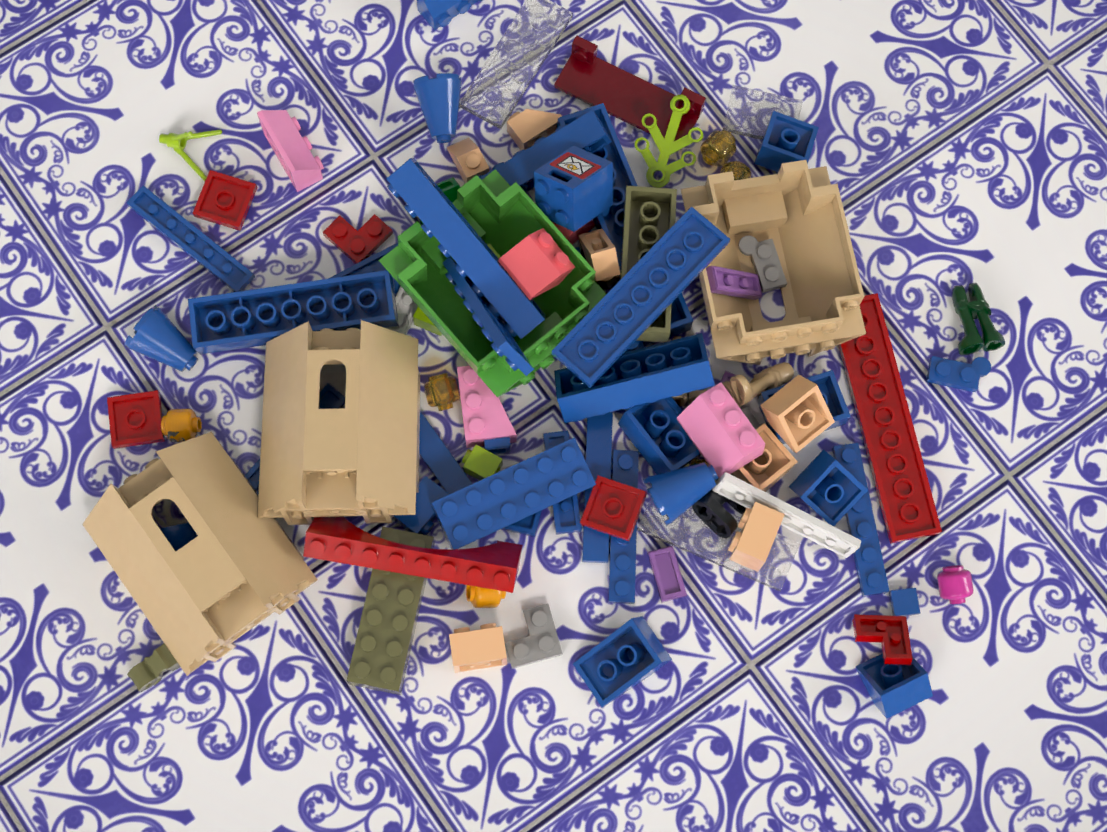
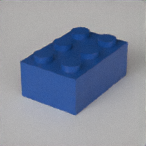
M833 370L806 378L817 384L835 421L826 430L845 425L851 416ZM785 385L761 392L757 400L766 426L782 444L786 442L769 424L760 405Z

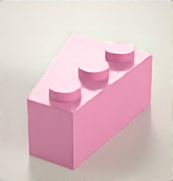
M470 366L457 367L466 448H472L475 445L484 446V440L510 437V443L517 442V434L499 397H496Z

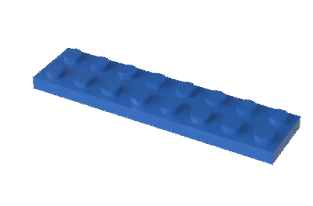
M691 207L551 351L552 355L591 388L730 243V238Z

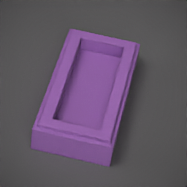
M673 545L649 551L647 554L661 603L686 597L687 593Z

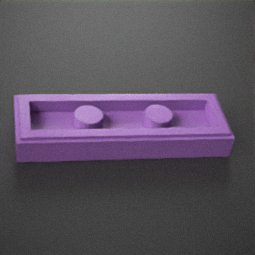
M717 266L706 268L711 293L752 300L762 298L757 274Z

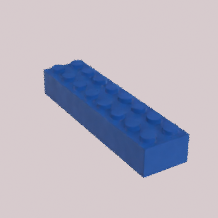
M415 158L407 160L386 178L390 183L387 187L396 198L401 196L407 203L404 205L407 212L413 218L419 217L424 223L421 225L423 231L430 238L435 236L440 242L438 245L440 251L447 258L451 256L457 264L454 266L463 278L468 276L472 280V289L480 298L485 296L490 302L488 305L489 309L497 318L500 315L506 321L504 326L513 337L518 335L522 339L545 320V313L533 299L529 300L498 262L499 258Z
M387 270L188 299L193 349L200 355L266 345V342L308 321L312 331H320L325 328L335 331H346L348 328H358L361 330V320L384 328L399 326L393 277Z

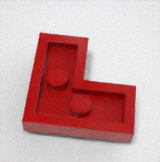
M375 214L358 231L340 215L323 231V235L355 264L369 258L393 234V230Z
M854 614L855 642L881 643L884 664L911 665L913 658L906 616Z

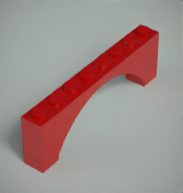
M344 516L314 517L306 531L303 556L513 593L523 545L497 541V543L469 549L422 548L392 542L372 535L356 527Z

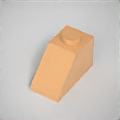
M526 109L521 113L516 112L507 121V132L520 150H526L533 146L538 139L555 133L558 118L562 117V115Z
M470 138L447 147L465 184L476 175H485L490 172L489 166L479 147Z
M603 229L578 235L586 261L596 271V281H608L614 276L620 275L615 246Z

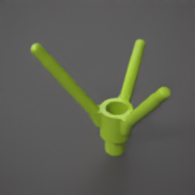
M222 130L199 133L189 131L181 134L162 133L159 136V142L173 148L206 181L207 176L183 150L186 147L187 140L220 135Z

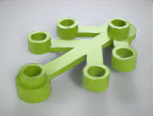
M676 95L670 102L673 112L665 138L661 134L657 126V119L653 114H645L642 118L643 126L649 130L660 151L658 161L656 162L649 150L650 143L646 138H638L634 145L636 150L641 152L649 167L646 179L655 188L666 186L670 181L671 174L685 166L695 164L696 155L691 151H686L682 154L681 159L667 165L670 155L693 142L698 143L702 141L704 137L703 131L698 127H694L687 135L674 141L682 115L690 110V101L684 95ZM678 100L684 101V107L681 109L675 106ZM647 117L654 119V123L651 126L645 124ZM694 131L701 133L700 138L697 140L691 136ZM642 140L647 143L645 149L638 148V143ZM688 154L693 156L691 163L684 161V157ZM656 171H661L663 174L660 180L654 178Z

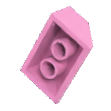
M261 110L257 112L263 133L296 191L299 192L322 180L321 170L324 169L323 164L318 156L313 157L310 152L313 148L308 138L300 135L299 130H301V127L295 116L291 118L287 110Z
M722 382L699 395L677 417V421L708 465L713 466L718 478L725 472L729 474L735 472L763 454L765 442Z

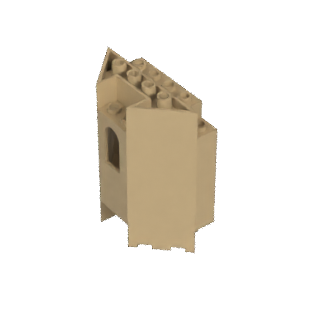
M807 160L782 163L778 174L734 180L733 171L708 175L703 186L681 189L685 212L693 207L730 238V243L707 267L717 266L756 274L751 255L747 256L740 252L738 247L739 241L742 237L748 235L756 238L758 242L773 239L787 281L786 287L780 288L785 308V317L781 321L768 322L762 316L758 299L752 300L711 293L706 268L699 274L716 358L760 365L765 357L779 359L789 353H795L796 355L808 354V357L822 351L832 350L839 344L866 334L860 309V303L864 298L863 288L838 184L830 183L827 166L808 169Z
M361 320V330L358 328H348L346 331H335L329 328L312 331L308 321L266 342L257 518H284L288 525H310L314 517L363 516L366 524L392 523V515H416V493H419L420 443L418 339ZM344 364L346 367L345 408L319 409L320 372L324 365Z
M212 432L155 451L160 459H153L145 466L146 469L138 475L133 474L126 478L123 482L124 485L120 488L110 484L82 524L186 676L208 660L216 662L237 647L234 641L272 613L276 612L280 615L301 600L298 594L318 580L276 518H257V492ZM164 499L175 502L198 535L178 551H175L152 517L153 507Z

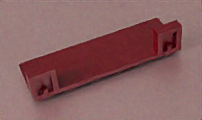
M576 35L572 42L571 56L558 76L554 87L591 106L604 103L608 114L649 134V130L642 124V118L645 114H653L657 119V126L665 138L673 112L670 102L676 95L598 58V45ZM685 87L680 95H684L689 99L690 110L682 115L674 141L687 135L694 128L703 112L706 97ZM678 100L675 104L676 108H683L684 101ZM647 117L645 124L651 126L654 123V119Z

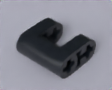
M710 490L692 506V509L715 534L722 538H729L738 527L737 521L722 505L727 502L740 514L745 512L746 507Z

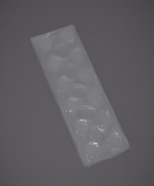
M526 0L459 102V107L502 129L571 21L573 12L550 0Z
M650 498L637 528L640 532L777 591L782 590L800 545L799 542L777 533L766 562L757 572L729 560L732 552L728 551L729 545L736 532H741V528L737 527L729 538L719 537L694 513L692 506L675 521L666 526L664 520L668 518L666 515L662 516L659 514L652 498ZM731 514L737 521L738 526L741 517Z

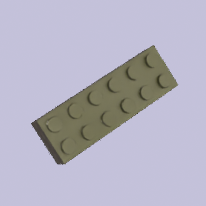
M626 186L620 280L675 224L677 189ZM672 303L636 341L668 342Z
M382 526L380 538L404 545L434 549L435 541L432 536ZM372 569L346 680L349 685L401 695L427 578Z

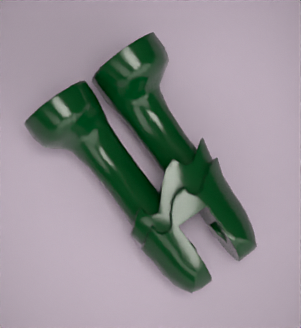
M977 283L969 284L968 293L971 302H968L962 285L954 286L952 289L953 306L961 319L964 329V338L958 344L959 354L970 355L976 353L982 347L986 352L1003 347L1005 345L1004 337L995 329L990 319L991 310ZM978 318L982 331V338L978 332L974 319Z

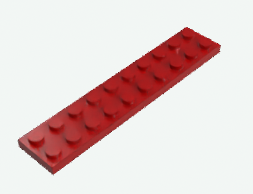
M878 293L865 295L860 303V309L866 334L838 346L890 544L940 534L942 532L879 296Z

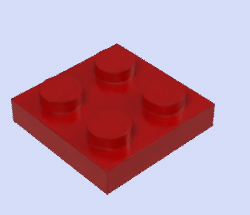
M210 170L194 208L193 215L196 218L241 231L258 187L255 183Z
M158 390L107 397L111 445L114 449L165 441V436L161 430L162 407Z
M598 475L595 481L596 485L593 486L580 524L630 541L647 492Z

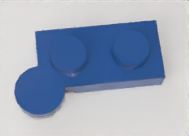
M932 356L929 362L926 382L976 392L980 377L986 376L991 371V363L984 357L975 358L971 364Z

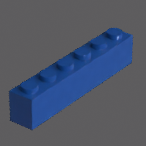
M593 110L583 112L570 124L559 126L555 133L538 139L530 148L516 152L510 160L505 163L496 164L490 172L478 177L482 180L496 169L510 186L516 182L527 193L535 188L534 171L567 149L576 146L594 153L612 141Z

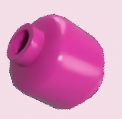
M963 565L943 567V572L937 575L940 597L949 600L950 604L965 603V598L973 594L971 572L964 569Z

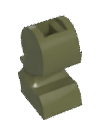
M163 643L153 651L150 657H145L144 661L134 666L127 675L134 682L137 690L143 692L158 684L166 670L174 671L180 668V665Z

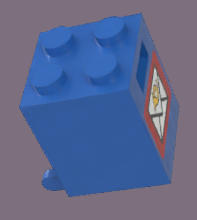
M572 146L534 171L535 204L550 221L573 232L599 214L607 216L609 207L613 205V162Z

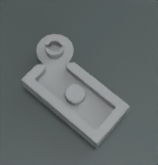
M750 235L742 237L738 245L739 250L744 255H751L762 293L786 287L787 281L773 239L758 242L756 238Z

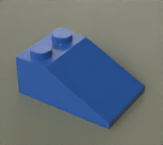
M643 616L631 618L574 662L573 665L600 706L605 707L671 661L672 658Z

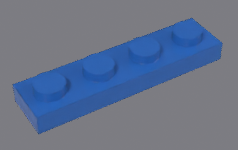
M568 430L543 433L545 451L570 440ZM577 494L552 505L556 535L582 531Z

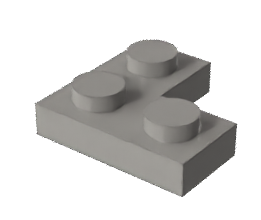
M549 604L523 610L530 636L505 642L512 669L563 654Z

